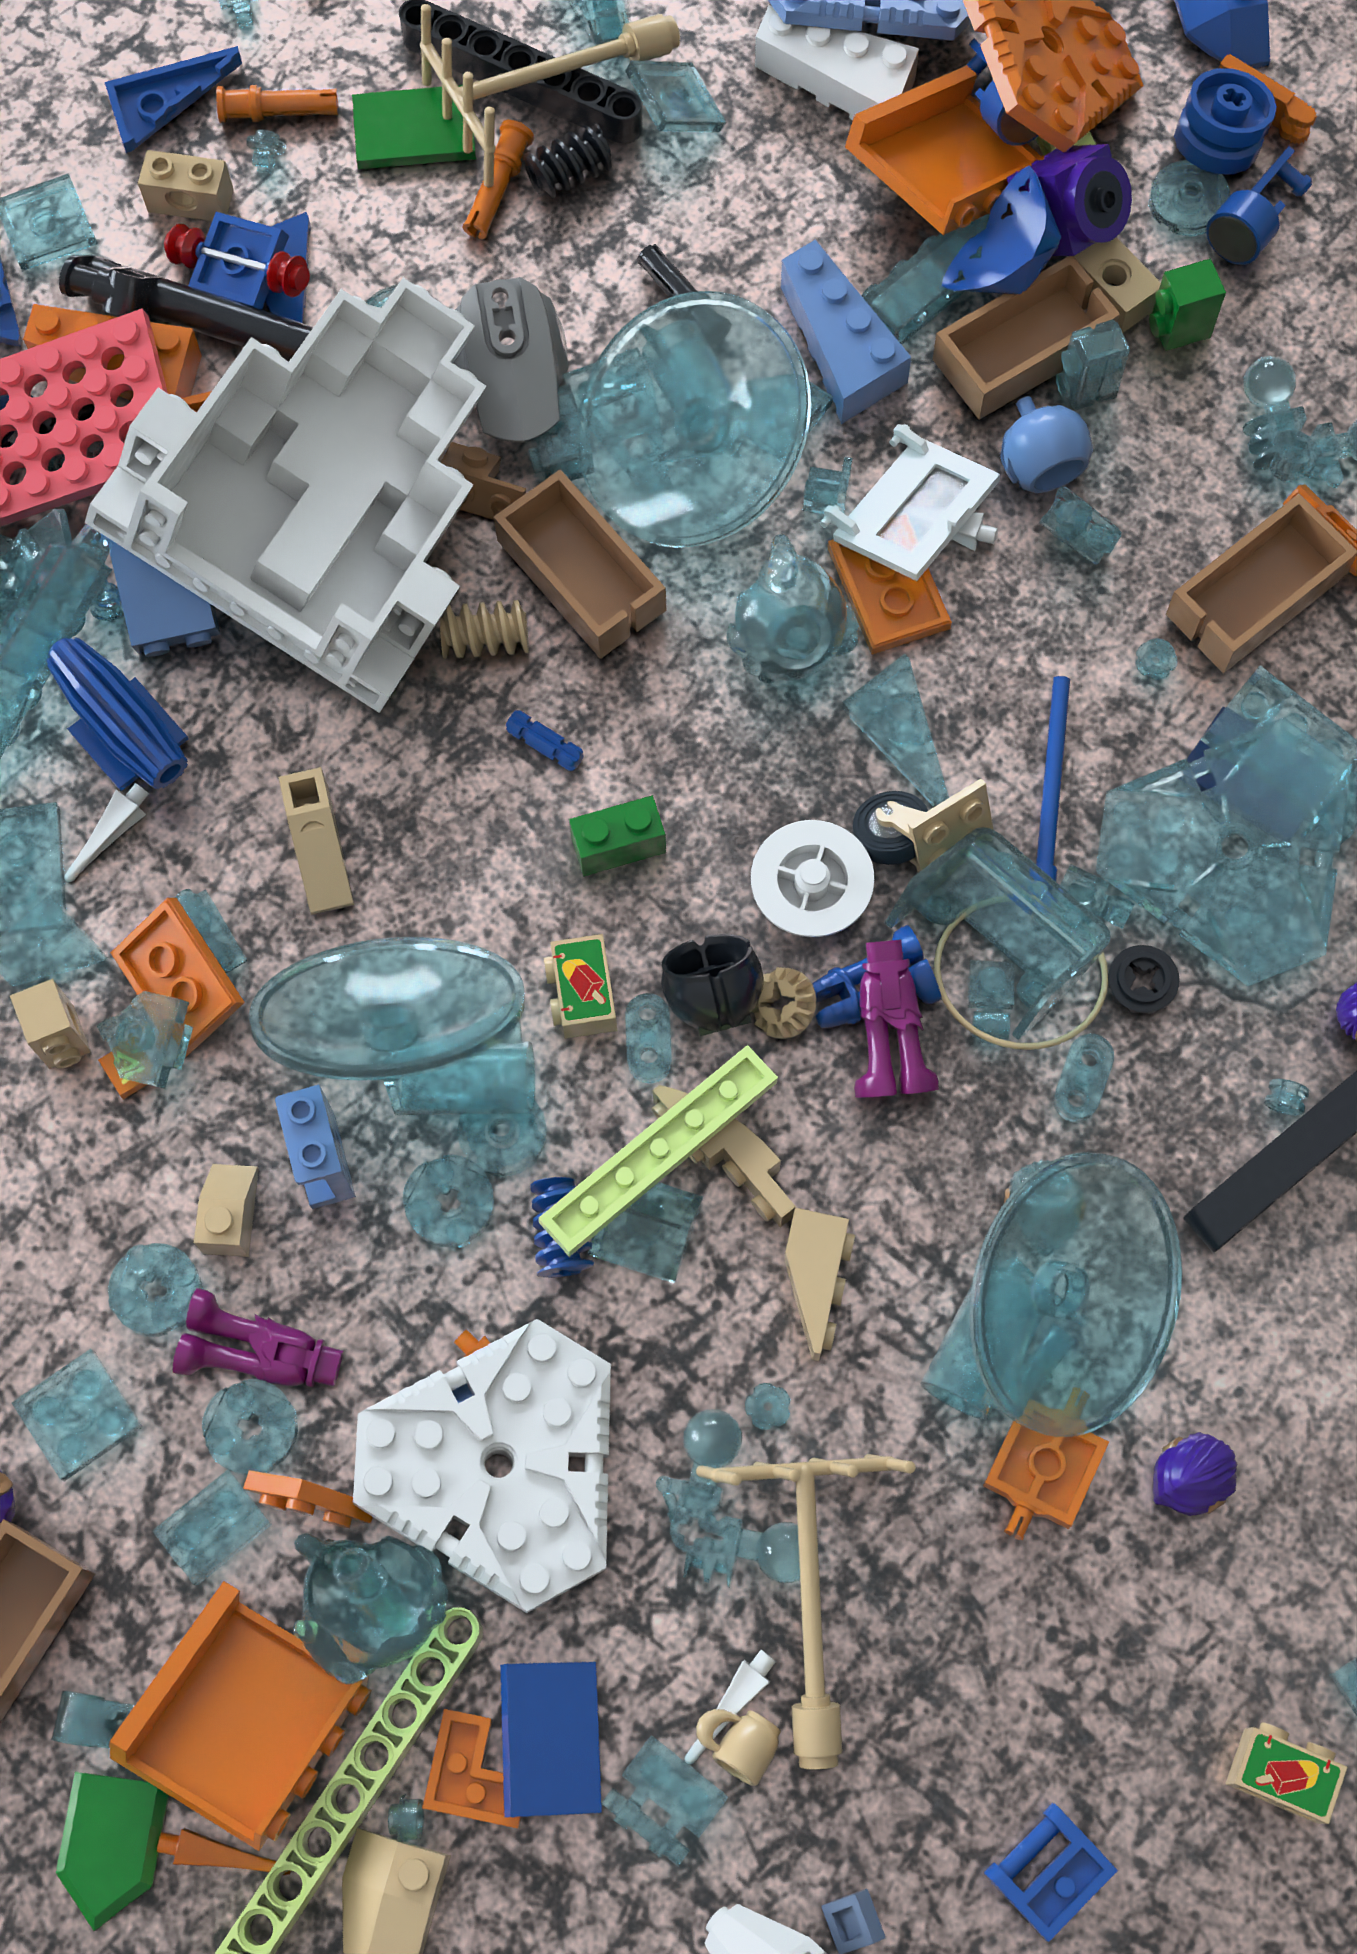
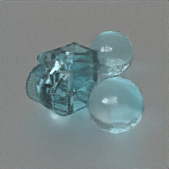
M1264 356L1256 360L1246 370L1243 378L1245 395L1252 404L1264 409L1266 413L1249 420L1242 427L1243 433L1246 436L1253 437L1247 444L1248 451L1258 456L1253 462V468L1256 470L1270 469L1272 475L1283 482H1294L1301 478H1310L1312 476L1326 481L1332 488L1339 487L1344 476L1338 459L1352 457L1357 462V419L1349 426L1347 432L1335 435L1332 422L1317 425L1311 436L1301 432L1307 420L1304 407L1291 408L1288 401L1293 396L1296 388V374L1289 362L1278 356Z
M705 1409L696 1413L687 1422L683 1432V1446L687 1456L693 1461L690 1480H677L661 1476L656 1481V1487L662 1493L669 1510L667 1515L671 1522L670 1536L672 1541L682 1552L686 1553L683 1577H688L692 1567L703 1569L705 1583L711 1582L715 1572L727 1575V1586L730 1588L735 1574L737 1559L740 1557L757 1561L761 1571L769 1579L778 1583H794L799 1581L798 1524L779 1522L769 1526L762 1533L744 1529L745 1522L743 1519L725 1516L717 1521L713 1513L722 1508L725 1491L723 1488L717 1487L718 1483L697 1476L696 1469L701 1465L721 1468L730 1464L738 1456L742 1446V1431L738 1422L730 1413L723 1410ZM693 1520H698V1526L708 1535L722 1536L723 1540H714L704 1536V1538H696L693 1545H688V1539L681 1534L682 1527H690Z

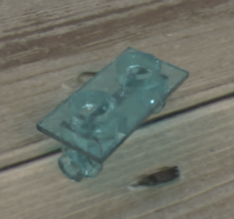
M185 889L176 895L175 898L178 899L225 973L248 961L206 889L198 894L193 893L191 889Z

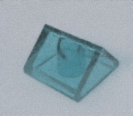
M658 1182L592 1238V1249H589L588 1254L589 1256L675 1283L704 1198L703 1196Z

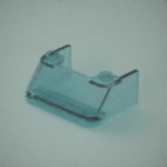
M985 827L972 830L911 878L885 921V924L892 928L916 909L930 922L939 925H949L965 912L966 916L964 919L1026 972L1018 981L1016 990L1020 1000L1030 1009L1011 1034L1017 1040L1055 1008L1102 954L1111 939L1110 931L1104 922L1000 833Z

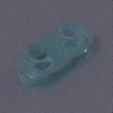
M644 993L634 997L627 1005L625 1011L627 1064L630 1073L638 1081L656 1083L668 1075L672 1065L670 1012L667 1003L661 997L651 993ZM644 1009H652L656 1013L655 1017L651 1020H643L639 1014ZM652 1051L658 1057L654 1062L646 1063L641 1059L642 1054Z
M1097 1034L1081 1035L1072 1043L1068 1051L1053 1096L1056 1111L1068 1121L1082 1122L1089 1119L1096 1112L1114 1062V1050L1109 1041ZM1085 1054L1093 1055L1097 1060V1064L1087 1066L1083 1063L1082 1056ZM1072 1094L1079 1095L1083 1099V1105L1080 1107L1072 1106L1068 1101V1096Z

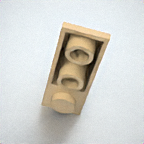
M319 767L278 777L311 915L354 905L329 787L322 768Z
M795 1207L784 1263L812 1360L819 1361L822 1349L831 1351L837 1323L828 1322L831 1304L841 1305L846 1279L837 1277L840 1260L850 1262L855 1234L846 1233L849 1219Z

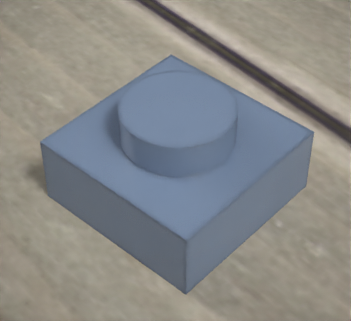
M868 1888L821 1906L838 1954L851 1952L886 1938Z

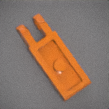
M1227 54L1218 68H1233L1249 73L1262 81L1272 92L1277 106L1272 125L1279 129L1280 137L1290 140V143H1298L1299 145L1307 141L1311 132L1309 131L1311 125L1313 126L1317 118L1315 108L1313 109L1312 106H1308V103L1296 97L1294 92L1233 55Z

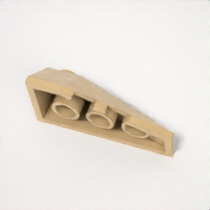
M357 1828L342 1877L343 1954H423L451 1855Z

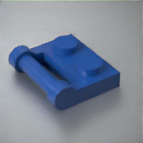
M1053 1802L1042 1813L1045 1818L999 1865L993 1862L984 1872L989 1881L1010 1901L1046 1942H1049L1118 1871ZM1058 1833H1061L1069 1844L1021 1891L1012 1880Z

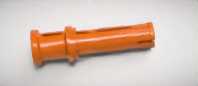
M250 85L249 89L225 90L224 86L216 87L219 123H226L227 119L251 118L253 122H260V120L264 119V116L338 115L336 88L262 91V88L257 87V85Z
M508 119L504 120L500 125L499 131L501 136L494 152V185L488 188L484 186L483 180L468 217L462 226L463 230L474 238L478 230L480 231L479 239L487 237L489 227L511 177H515L521 171V158L524 151L534 141L532 130L521 122Z

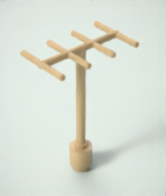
M428 4L421 6L420 47L422 53V84L426 87L432 84L433 67L442 82V117L446 120L452 118L453 100L463 116V151L465 153L473 151V134L484 150V186L488 188L494 185V152L496 149L494 145L495 109L490 106L485 108L483 127L473 111V100L621 55L629 58L632 63L638 64L668 55L672 52L673 48L678 47L680 44V33L675 19L671 15L663 16L662 14H656L624 24L619 38L610 42L477 82H473V74L471 72H465L463 74V86L459 87L452 77V40L450 38L442 40L441 59L431 43V7Z
M867 1454L864 1458L824 1460L811 1458L809 1462L783 1464L755 1462L753 1466L712 1468L701 1465L696 1469V1474L699 1477L710 1479L715 1483H726L738 1486L742 1481L779 1478L796 1482L806 1694L801 1696V1703L792 1706L794 1754L799 1756V1767L828 1769L838 1766V1755L842 1753L840 1704L830 1702V1695L825 1694L815 1476L838 1474L856 1477L858 1473L891 1470L913 1473L916 1466L912 1461L895 1459L892 1456L884 1457Z

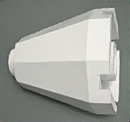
M739 1904L731 1909H728L726 1906L722 1907L711 1917L706 1926L709 1934L705 1945L710 1954H827L810 1937Z

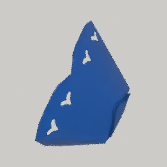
M1030 165L1015 175L995 201L990 211L986 229L969 239L961 248L944 275L942 287L953 291L1021 294L1023 291H1027L1037 279L1044 266L1057 250L1062 237L1039 178ZM1027 179H1030L1029 192H1020L1019 188L1025 186ZM1010 203L1013 215L1001 219V216L1007 212V205ZM982 246V257L970 259L969 257L976 254L978 248ZM959 271H962L965 280L954 283V280L959 277Z

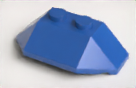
M1174 0L1186 38L1205 53L1219 61H1222L1227 54H1231L1253 68L1269 66L1270 40L1267 0Z

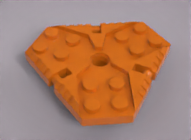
M963 0L974 31L985 33L987 39L980 47L1006 114L1063 153L1144 86L1139 75V66L1132 57L1126 43L1124 29L1119 23L1114 21L1110 13L1100 6H1096L1092 0Z

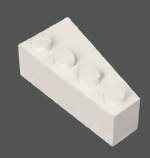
M768 5L756 35L755 67L796 90L804 88L816 95V101L827 107L831 104L849 113V119L853 120L854 114L912 89L916 79L919 48L861 31L784 24L774 8Z

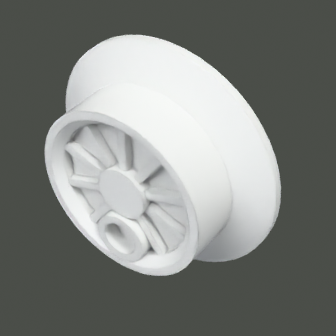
M798 821L778 829L760 846L752 864L751 888L761 912L778 928L802 937H824L848 928L866 910L874 889V870L871 858L865 847L846 829L825 821Z

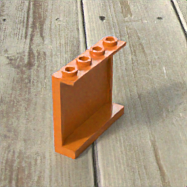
M967 65L854 114L845 145L848 151L942 235L957 228H964L972 221L990 214L995 201L1008 185L1007 177L1029 165L1032 166L1031 163L1036 160H1043L1045 155H1039L1028 144L1013 146L1005 143L984 121L980 112V102L971 96L978 74Z
M223 1581L109 1741L110 1759L260 1851L268 1838L276 1841L286 1827L291 1816L286 1810L297 1795L303 1799L309 1792L318 1775V1771L314 1770V1767L323 1753L330 1757L337 1749L345 1734V1730L340 1727L348 1715L352 1713L357 1716L365 1706L372 1691L367 1688L370 1669L364 1666L359 1674L355 1673L240 1603V1590Z

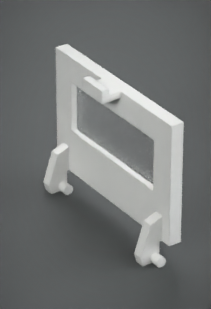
M898 424L893 429L894 436L889 443L891 446L896 447L901 442L907 445L905 451L849 516L841 512L839 506L828 505L824 510V518L820 521V525L823 528H826L830 523L837 526L838 529L833 534L835 542L917 581L999 483L1000 474L919 437L906 424Z

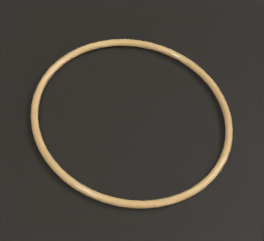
M1021 895L994 897L976 903L956 916L945 929L938 942L934 958V975L941 992V999L946 1008L971 1033L1002 1047L1021 1050L1043 1049L1059 1045L1077 1036L1098 1015L1105 1001L1108 989V968L1104 952L1095 935L1078 917L1065 908L1050 902V909L1070 919L1085 933L1098 955L1102 972V983L1094 1009L1074 1030L1044 1042L1018 1043L1006 1041L986 1034L974 1027L955 1009L944 989L940 970L944 945L953 929L971 913L986 906L1003 902L1032 903L1033 897Z

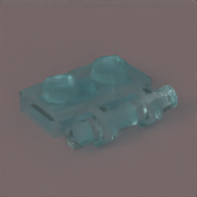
M651 1735L622 1774L625 1779L637 1787L629 1799H626L612 1788L601 1804L616 1816L613 1821L623 1829L629 1826L651 1845L648 1849L660 1858L663 1854L679 1866L690 1850L675 1838L684 1825L697 1837H700L728 1799V1796ZM648 1798L671 1815V1818L663 1828L640 1810Z

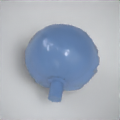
M1030 396L1018 400L1016 406L1021 417L1005 432L1000 455L1001 462L1009 479L1013 484L1018 482L1019 487L1023 490L1034 493L1048 492L1076 479L1087 468L1093 451L1090 432L1085 421L1079 413L1061 405L1036 409Z

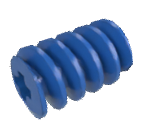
M550 1177L534 1181L530 1184L531 1192L539 1195L532 1200V1209L540 1213L533 1218V1227L541 1231L534 1236V1245L543 1249L535 1255V1259L538 1265L545 1267L537 1272L538 1277L556 1278L571 1276L594 1266L593 1260L580 1258V1253L592 1249V1242L585 1243L569 1257L539 1223L541 1215L576 1187L575 1180L572 1178Z

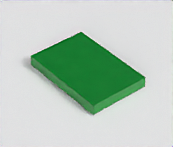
M442 86L352 94L358 169L476 159L474 134L473 151L471 153L463 151V116L453 100L452 118L446 120L442 117Z

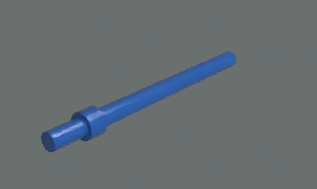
M1065 676L1053 678L1036 864L1031 867L1030 885L1034 887L1031 917L1036 920L1049 919L1051 889L1056 887L1058 869L1054 866L1070 689V679Z

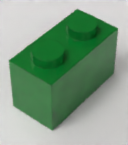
M1211 258L1172 269L1163 274L1159 290L1156 291L1153 311L1149 315V325L1153 336L1160 338L1165 351L1209 339L1212 336L1226 291Z
M653 795L569 819L571 839L583 877L666 853V834Z

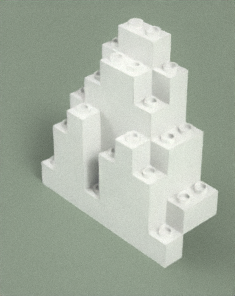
M404 277L378 313L372 310L361 298L352 296L343 289H340L289 362L282 358L273 347L261 344L251 337L197 412L192 410L179 396L168 394L158 387L129 426L119 464L90 503L85 523L380 713L460 585L452 581L451 577L444 570L431 567L426 564V561L452 523L473 487V484L467 481L461 472L455 468L446 467L440 462L486 388V385L478 381L476 376L470 371L460 369L453 364L464 348L475 325L467 321L457 310L449 309L430 296L426 289L412 284Z

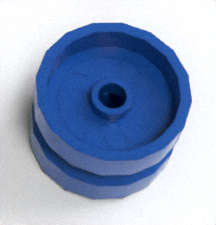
M1216 68L1202 73L1191 86L1185 107L1181 112L1175 129L1174 138L1177 149L1187 161L1201 170L1215 174H1236L1247 170L1256 161L1262 148L1264 137L1268 134L1274 120L1277 106L1272 92L1256 77L1233 68Z

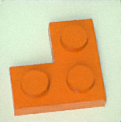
M249 1470L243 1488L260 1494L259 1504L283 1511L289 1509L313 1516L316 1509L325 1512L322 1521L345 1528H350L352 1520L371 1524L373 1518L353 1505L352 1496L304 1479Z
M444 1709L422 1806L423 1809L519 1829L521 1817L504 1818L503 1773L482 1769L493 1719Z

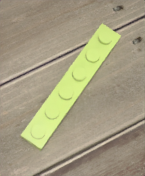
M748 1045L745 1046L539 1217L540 1225L570 1257L776 1085L778 1077Z

